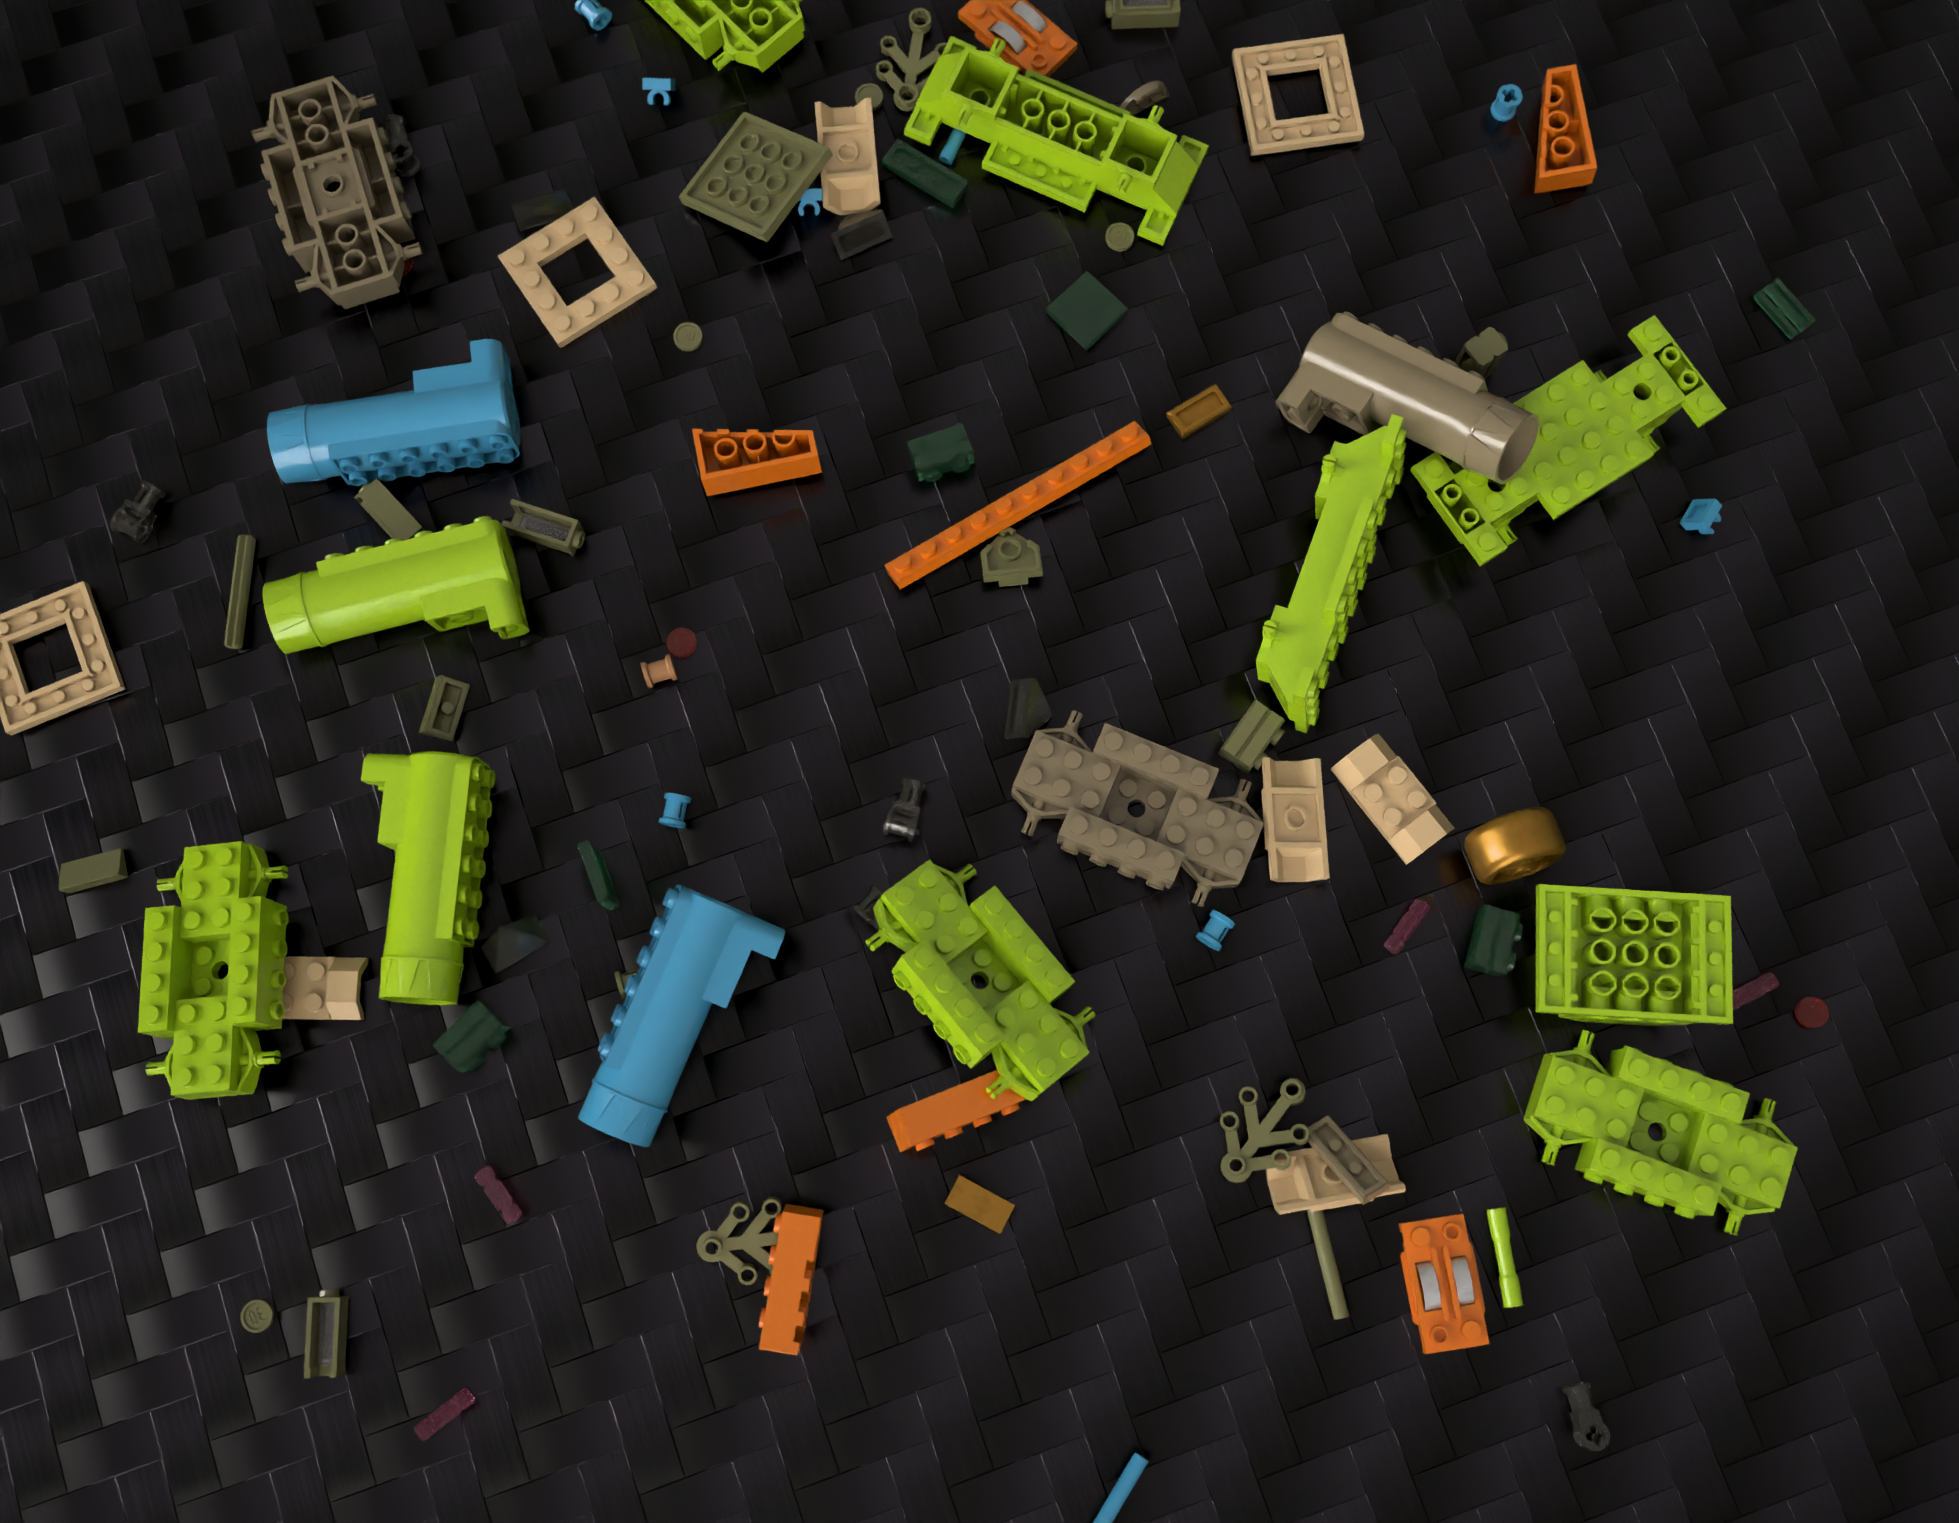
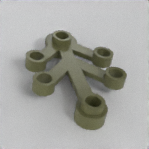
M916 8L909 15V26L913 31L909 58L897 46V41L893 36H884L880 41L881 52L886 56H891L906 76L903 83L893 72L892 64L886 60L880 61L876 65V75L880 80L887 81L895 91L894 103L896 107L906 112L915 109L916 102L928 80L926 78L916 84L917 76L936 64L939 56H941L939 52L944 51L947 43L938 44L934 51L920 59L924 34L931 28V15L924 8ZM919 22L924 23V25H916V24L919 23ZM886 44L893 45L891 48L885 47ZM883 68L889 70L887 73L880 72ZM905 97L912 98L911 100H903Z
M1291 1078L1283 1082L1280 1088L1281 1097L1260 1125L1256 1105L1259 1097L1256 1090L1252 1087H1244L1240 1090L1239 1100L1244 1106L1249 1140L1242 1149H1240L1237 1129L1240 1126L1238 1116L1234 1112L1222 1114L1220 1124L1225 1130L1228 1153L1221 1161V1171L1227 1180L1233 1183H1241L1250 1177L1252 1171L1272 1168L1286 1170L1291 1164V1158L1289 1153L1283 1149L1274 1151L1272 1156L1252 1157L1261 1147L1289 1143L1303 1145L1308 1142L1310 1133L1303 1124H1296L1291 1130L1271 1132L1290 1106L1300 1105L1305 1100L1306 1089L1300 1080ZM1290 1086H1296L1299 1091L1296 1095L1291 1096L1287 1093V1089ZM1245 1093H1253L1254 1099L1251 1102L1244 1101L1243 1096ZM1228 1117L1235 1118V1125L1232 1127L1225 1126V1119ZM1296 1130H1304L1306 1136L1301 1140L1294 1137ZM1278 1155H1285L1287 1161L1283 1165H1278L1275 1162ZM1234 1161L1242 1163V1168L1239 1171L1231 1170V1164Z
M773 1196L766 1198L761 1211L743 1234L728 1237L737 1223L745 1221L750 1213V1206L747 1202L742 1200L736 1201L731 1207L730 1214L717 1230H707L700 1235L696 1246L699 1256L708 1262L722 1261L738 1274V1279L742 1284L751 1285L757 1279V1267L752 1263H744L731 1252V1250L743 1249L768 1268L770 1275H772L773 1265L769 1264L770 1252L762 1246L777 1245L779 1233L774 1231L760 1232L771 1218H775L776 1214L781 1212V1201ZM773 1202L777 1205L778 1209L775 1212H769L766 1209V1205ZM741 1206L746 1210V1214L738 1216L735 1214L734 1209ZM715 1242L718 1245V1250H708L707 1243ZM749 1269L754 1273V1276L747 1279L743 1276L742 1272Z

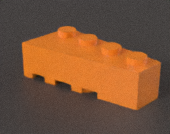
M1576 64L1547 69L1542 86L1534 194L1592 184L1597 170Z
M692 429L701 481L707 496L822 473L813 430H774L773 433L759 432L758 429H747V432H730L729 429H717V432H703V429Z
M995 1070L897 1109L886 1118L899 1151L903 1152L912 1147H916V1150L919 1151L934 1145L933 1139L941 1135L949 1139L963 1133L962 1127L973 1123L974 1128L992 1121L990 1115L1001 1111L1002 1115L1005 1116L1020 1110L1019 1103L1026 1099L1011 1089H1005L995 1099L991 1098L990 1095L998 1087L989 1094L986 1088L998 1079L999 1073L998 1070Z
M786 1204L782 1213L776 1214L774 1232L779 1234L777 1245L772 1244L769 1256V1264L773 1265L771 1277L767 1276L764 1288V1296H768L766 1308L761 1310L759 1328H762L759 1344L760 1350L798 1355L806 1328L824 1212L822 1209Z

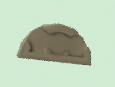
M1161 81L1149 82L1133 91L1119 108L1131 112V116H1134L1167 98L1169 90Z

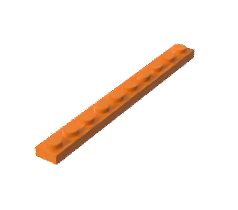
M1133 421L885 564L884 566L888 574L901 590L1150 446V436Z

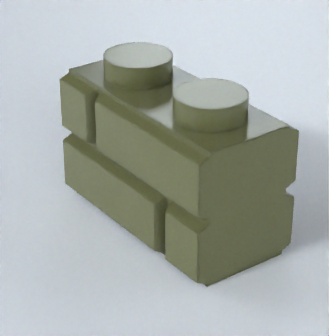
M1489 327L1481 332L1478 337L1475 336L1464 344L1454 363L1459 366V369L1468 373L1469 371H1475L1485 379L1494 373L1508 350L1507 340L1502 333Z
M1254 700L1218 754L1245 773H1249L1252 767L1258 770L1262 765L1261 759L1268 756L1264 753L1269 743L1275 746L1285 731L1280 728L1285 721L1284 718Z

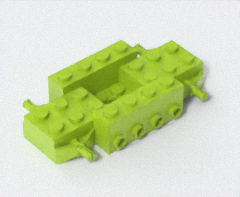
M645 0L705 60L723 46L724 52L712 60L713 65L719 71L731 60H735L736 62L758 68L763 73L804 38V22L799 7L803 0Z
M237 841L184 847V860L174 878L157 880V883L161 884L157 885L159 892L176 890L181 900V907L171 905L145 908L138 1033L162 1039H174V1043L165 1061L148 1062L146 1067L152 1069H146V1074L148 1076L165 1074L171 1087V1095L178 1098L191 1100L253 1094L257 1087L261 1068H264V1065L279 1064L281 1059L275 1058L281 1057L278 1050L271 1052L261 1051L256 1031L282 1029V1019L285 1015L283 1004V988L286 985L284 962L287 955L285 937L289 916L287 906L267 899L266 894L272 879H286L288 877V874L285 873L288 872V868L285 865L269 867L264 849L253 844ZM224 964H227L229 967L228 974L225 978L220 979L218 975L219 969Z
M929 859L884 892L877 900L873 909L880 929L866 940L867 946L871 945L870 950L875 951L883 943L891 942L906 952L900 957L891 971L894 974V981L902 990L908 991L914 999L913 1003L917 1010L930 1018L934 1023L935 1032L942 1039H947L954 1048L953 1052L956 1058L961 1063L967 1064L972 1069L992 1052L999 1077L986 1088L989 1094L998 1087L990 1095L991 1098L995 1099L1005 1089H1011L1025 1099L1033 1101L1090 1053L1087 1049L1082 1028L1095 1017V1013L1092 1011L1086 1017H1083L1091 1010L1089 1006H1086L1076 1016H1071L1051 1006L1075 981L996 886H993L968 906L963 885L977 874L975 868L972 869L973 866L968 864L958 873H953L933 864ZM973 975L982 976L986 981V988H975L971 983V977Z
M1582 1030L1578 1047L1573 1048V1050L1544 1054L1523 1118L1544 1139L1543 1143H1546L1541 1162L1554 1166L1558 1150L1562 1145L1583 1143L1575 1169L1584 1172V1179L1598 1184H1602L1603 1180L1615 1184L1613 1189L1630 1196L1633 1195V1192L1645 1196V1202L1658 1207H1663L1664 1203L1675 1207L1674 1213L1690 1219H1694L1695 1215L1714 1216L1717 1202H1719L1726 1208L1725 1212L1729 1213L1723 1231L1738 1236L1741 1220L1745 1215L1774 1212L1775 1208L1781 1207L1798 1147L1793 1146L1794 1144L1772 1123L1771 1119L1777 1104L1776 1101L1763 1098L1759 1114L1754 1116L1753 1119L1742 1120L1750 1093L1734 1088L1729 1083L1705 1077L1697 1071L1673 1065L1668 1060L1649 1056L1629 1046L1611 1051L1605 1070L1590 1055V1049L1596 1034L1586 1030ZM1652 1123H1656L1662 1128L1663 1135L1658 1141L1652 1140L1648 1134V1128Z

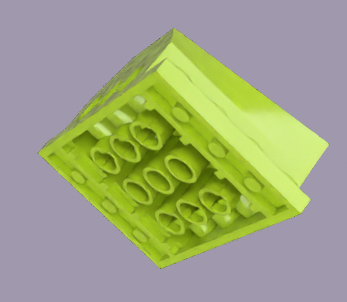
M1546 884L1537 885L1536 1013L1559 1014L1560 1018L1580 1022L1640 1026L1688 1025L1692 1023L1733 1024L1731 896Z

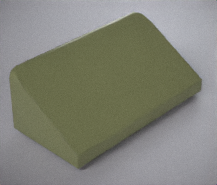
M444 675L437 676L419 733L453 741L470 684Z
M123 848L62 863L59 890L69 894L128 878Z

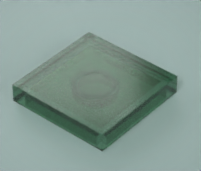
M1086 271L1046 308V313L1087 350L1127 313L1128 308Z
M588 840L578 843L577 845L597 902L608 910L619 907L620 903L601 851Z

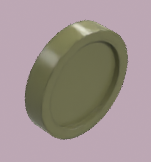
M872 83L861 85L855 93L856 104L860 103L864 98L871 97L872 111L877 110L883 103L882 90L879 86Z
M1114 223L1107 229L1105 240L1111 249L1125 251L1133 244L1134 232L1125 223Z
M682 323L674 331L675 344L683 351H693L703 341L702 331L694 323Z
M258 1299L250 1301L244 1306L240 1319L247 1331L258 1333L265 1331L271 1326L275 1313L268 1301Z

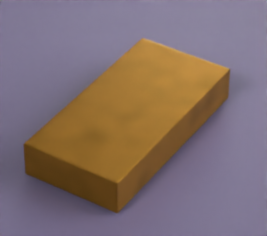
M1214 384L1167 412L1166 417L1181 439H1184L1231 411L1232 406L1219 387Z
M959 1175L945 1201L946 1205L1001 1234L1015 1207L1014 1204Z

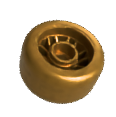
M1544 807L1521 809L1492 819L1471 831L1464 842L1465 851L1475 876L1480 882L1488 885L1506 883L1534 874L1557 862L1566 851V844L1556 819Z

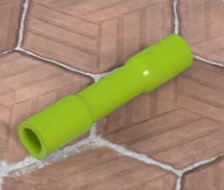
M1506 1208L1487 1209L1490 1234L1494 1242L1499 1268V1283L1503 1305L1505 1308L1522 1306L1523 1300L1510 1244V1229Z

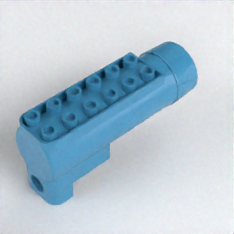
M495 339L470 341L472 362L413 371L414 390L324 404H306L270 412L267 419V435L272 460L278 475L286 484L326 480L327 478L341 476L347 485L362 486L367 482L374 481L376 478L382 481H393L398 477L404 476L420 477L426 473L437 471L452 472L457 468H479L489 463L512 462L520 454L521 433L517 406L513 395L510 359L503 344Z
M679 884L675 889H668L662 905L666 906L661 918H655L649 932L653 936L649 947L643 946L636 963L640 965L636 976L630 975L623 992L626 993L627 997L623 1005L617 1004L612 1014L611 1022H613L614 1026L610 1035L605 1033L600 1041L598 1051H600L602 1063L591 1081L593 1084L578 1115L579 1120L599 1131L643 1147H650L663 1115L668 1111L674 1090L712 1003L726 1009L751 950L775 960L785 936V929Z

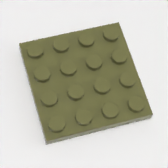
M744 111L679 195V199L688 207L768 242L833 154L830 148Z

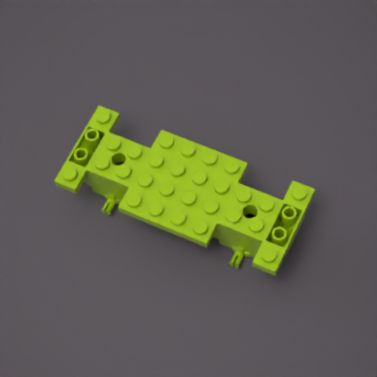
M950 37L916 102V107L904 129L905 136L930 146L941 123H944L991 143L982 161V169L1083 212H1086L1096 189L1147 210L1137 235L1159 245H1164L1209 145L1182 135L1178 144L1176 141L1178 135L1164 130L1158 124L1164 109L1160 107L1157 112V105L1152 107L1148 119L1136 118L1131 116L1129 111L1030 69H1027L1025 76L1018 74L1019 67L1005 62L1000 57L1006 46L1005 41L1002 39L1000 41V38H995L988 52L976 50V46L955 37Z
M1655 315L1631 329L1627 334L1643 357L1607 379L1602 370L1593 374L1584 360L1513 403L1538 416L1539 430L1526 461L1508 482L1499 484L1481 474L1464 469L1463 466L1456 462H1452L1448 466L1437 452L1412 466L1410 471L1427 493L1426 497L1460 544L1465 545L1479 566L1504 552L1508 548L1507 546L1518 539L1509 528V522L1538 500L1554 520L1649 460L1660 449L1650 434L1682 407L1698 428L1726 410L1724 404ZM1488 483L1497 485L1500 492L1492 491Z
M1391 414L1388 426H1383L1348 444L1334 441L1330 454L1323 457L1322 476L1315 494V514L1319 522L1289 606L1285 608L1275 605L1271 619L1264 622L1262 631L1263 641L1256 658L1258 680L1270 683L1288 719L1295 721V730L1307 733L1309 726H1315L1320 712V708H1318L1320 699H1318L1319 688L1325 689L1330 673L1328 671L1329 660L1334 662L1339 649L1338 643L1344 644L1349 628L1347 626L1348 616H1354L1358 603L1356 599L1358 589L1363 590L1367 578V573H1365L1367 565L1373 562L1376 553L1377 535L1375 534L1378 525L1382 526L1387 510L1385 508L1387 498H1392L1395 485H1399L1401 482L1405 455L1403 454L1406 447L1404 441L1407 430L1403 429L1404 417Z

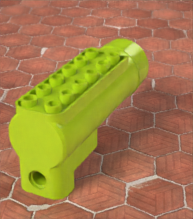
M483 516L474 519V523L463 526L459 523L445 526L443 531L435 533L432 531L418 532L414 535L415 538L407 540L402 538L390 539L385 541V545L375 548L373 546H361L355 549V553L346 555L343 553L329 554L325 556V560L316 562L318 570L303 571L287 578L267 582L263 586V603L272 635L279 648L285 654L317 646L325 647L345 639L425 620L439 632L489 620L491 630L498 632L503 640L524 635L530 629L520 593L518 569L505 528L498 520H492L491 516Z
M433 751L416 752L411 755L369 753L363 761L361 781L369 785H376L378 790L383 792L377 842L396 851L383 956L381 957L379 999L422 1005H457L460 981L464 968V947H474V939H477L479 934V924L476 920L477 910L482 905L480 883L486 871L483 855L484 848L488 846L489 833L486 827L487 818H490L492 814L490 790L495 785V772L491 770L489 764L478 757H469L455 753Z

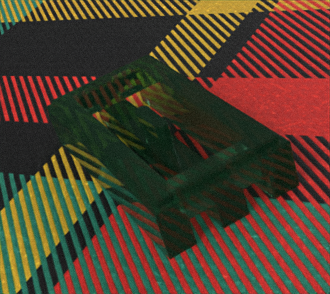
M1779 278L1768 284L1763 290L1757 292L1753 297L1790 340L1816 321ZM1767 294H1768V296L1776 303V305L1778 306V309H1777V308L1775 307V305L1768 299V297L1766 296ZM1784 316H1787L1797 328L1795 329Z

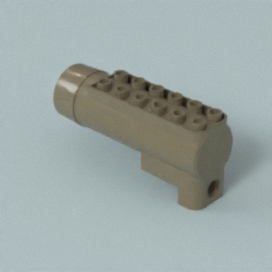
M1344 312L1343 314L1336 313L1330 322L1322 325L1314 333L1303 352L1298 370L1276 400L1283 416L1290 423L1310 434L1323 415L1363 435L1379 429L1381 425L1388 426L1391 414L1404 417L1403 429L1407 430L1406 438L1451 459L1466 470L1481 474L1499 484L1508 482L1522 467L1533 448L1539 430V418L1537 415L1512 404L1504 397L1489 393L1485 379L1475 371H1469L1468 373L1461 370L1453 361L1446 358L1442 361L1434 357L1424 347L1419 346L1415 348L1410 346L1402 337L1398 335L1391 337L1385 334L1377 325L1372 323L1366 325L1349 312Z

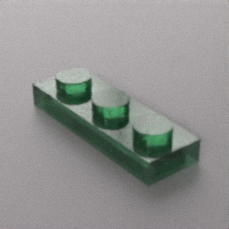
M899 139L895 141L882 159V166L954 208L969 187L968 180Z

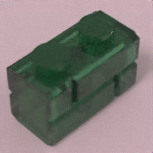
M962 423L907 442L908 453L919 481L926 479L927 482H933L940 479L943 473L952 470L955 473L963 472L970 468V464L974 463L973 449Z
M1490 905L1479 907L1464 967L1497 977L1506 975L1507 971H1512L1516 960V954L1512 953L1514 941L1518 942L1523 931V924L1519 923L1520 914Z
M478 1000L433 1044V1047L445 1057L455 1070L463 1073L467 1070L472 1072L483 1062L484 1058L482 1055L490 1047L495 1049L507 1038L504 1033L509 1029V1026L488 1004Z

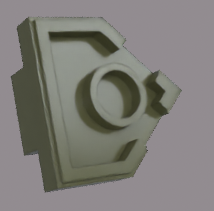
M1012 527L999 532V535L993 542L987 544L980 552L984 583L998 581L999 587L1028 584V578L1043 576L1039 545L1032 540H1026L1017 534L1016 530Z

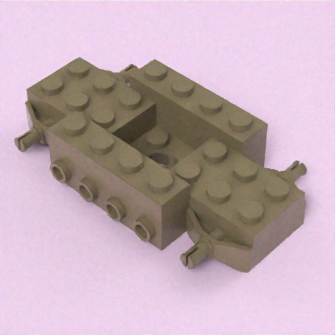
M330 76L272 94L269 121H266L268 126L251 131L256 142L273 137L277 138L282 144L261 151L264 159L261 169L266 180L271 183L272 188L268 189V193L273 205L277 206L279 213L275 214L278 226L286 235V238L282 239L284 248L288 256L293 255L306 273H311V276L295 280L298 291L302 292L314 287H320L337 305H342L344 309H348L399 293V286L405 266L404 261L407 258L422 255L423 252L419 242L405 247L400 245L401 243L414 240L416 237L410 221L412 215L402 195L404 194V189L395 172L397 166L391 151L389 152L388 149L389 139L384 127L378 128L373 117L359 121V112L378 105L374 94L357 98L355 95H351L334 76ZM331 183H340V187L336 191H327V187Z
M1074 710L1071 711L1067 724L1063 728L1036 730L1011 791L1013 798L1027 812V819L1021 830L1022 833L1026 834L1031 824L1028 836H1033L1036 826L1041 819L1065 818L1057 839V843L1062 845V850L1073 855H1078L1079 852L1090 856L1089 861L1099 866L1106 867L1107 864L1118 868L1117 872L1126 877L1134 879L1137 875L1146 879L1147 885L1158 890H1163L1164 887L1170 889L1180 866H1182L1197 882L1198 887L1191 902L1197 904L1200 894H1202L1198 906L1204 907L1207 895L1212 888H1235L1239 885L1264 825V822L1246 800L1252 786L1250 781L1246 783L1244 791H1242L1246 780L1240 779L1235 795H1232V797L1207 799L1218 774V768L1107 723L1104 724L1092 752L1077 734L1083 714L1079 712L1073 723L1077 713ZM1132 802H1139L1144 806L1145 812L1140 817H1133L1128 812V805Z

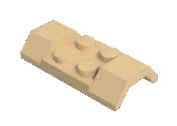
M871 97L864 98L856 106L831 108L822 102H815L818 143L829 147L833 154L820 171L823 207L838 215L868 213L880 204Z
M1379 733L1366 740L1330 769L1406 865L1454 829L1453 825L1436 806L1435 800L1402 759L1395 755Z
M1263 757L1261 760L1264 789L1261 790L1265 850H1268L1270 880L1275 882H1311L1329 879L1320 758L1302 761H1274L1270 757Z
M285 956L284 972L286 975V985L283 988V1004L285 1007L283 1019L364 1020V1012L360 1003L361 975L368 965V958Z
M1388 1134L1351 1140L1389 1182V1189L1377 1197L1406 1191L1404 1183L1398 1178L1392 1160ZM1313 1147L1288 1152L1291 1164L1286 1170H1278L1276 1168L1265 1169L1274 1208L1279 1215L1308 1209L1311 1212L1361 1203ZM1278 1155L1275 1159L1278 1165H1283L1287 1161L1285 1155Z

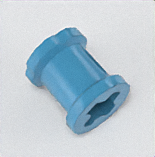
M577 0L575 3V10L580 15H584L590 21V26L597 31L605 28L612 18V12L602 7L597 0Z
M1513 84L1503 85L1499 88L1496 95L1497 99L1492 103L1491 114L1498 121L1506 122L1511 120L1516 113V107L1522 101L1521 89Z
M665 793L666 804L663 817L659 818V823L669 827L684 829L686 827L684 822L687 804L691 803V798L676 793Z
M1212 910L1209 914L1211 918L1203 931L1197 933L1196 938L1208 947L1220 951L1222 947L1221 941L1228 930L1234 927L1235 923L1222 913Z

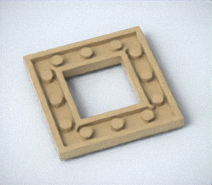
M1343 34L1233 49L1232 59L1251 156L1363 140L1364 130ZM1319 69L1328 114L1276 121L1267 76Z
M595 197L498 255L501 263L560 348L657 289L651 276ZM588 238L614 275V278L567 306L540 267Z
M85 581L0 614V718L7 734L12 736L125 690L91 589ZM66 623L82 672L29 693L13 644Z

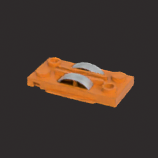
M970 0L958 11V18L975 32L976 39L989 50L995 38L1005 41L1006 46L1000 57L1005 62L1019 67L1018 73L1022 71L1025 74L1027 69L1050 77L1077 50L1078 43L1027 0Z
M1460 1213L1398 1223L1403 1236L1404 1252L1400 1254L1404 1280L1412 1321L1419 1327L1423 1353L1431 1354L1489 1344L1484 1319L1485 1305L1473 1245L1468 1239L1464 1214Z

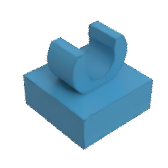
M643 78V90H651L648 94L649 104L655 105V96L660 93L664 97V105H670L671 96L668 91H676L675 79Z
M808 188L799 199V201H802L798 207L800 216L805 215L804 207L806 204L814 206L815 215L820 214L821 207L818 201H823L822 188Z
M1716 498L1693 499L1680 524L1686 530H1698L1701 534H1713L1714 530L1710 526L1713 522L1721 521V516L1718 512L1722 505Z

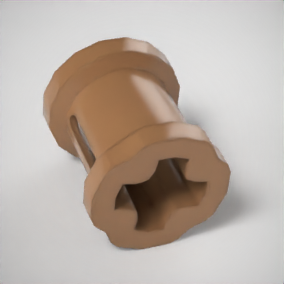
M670 654L665 655V659L648 664L646 662L640 663L648 688H652L655 683L667 679L678 680Z

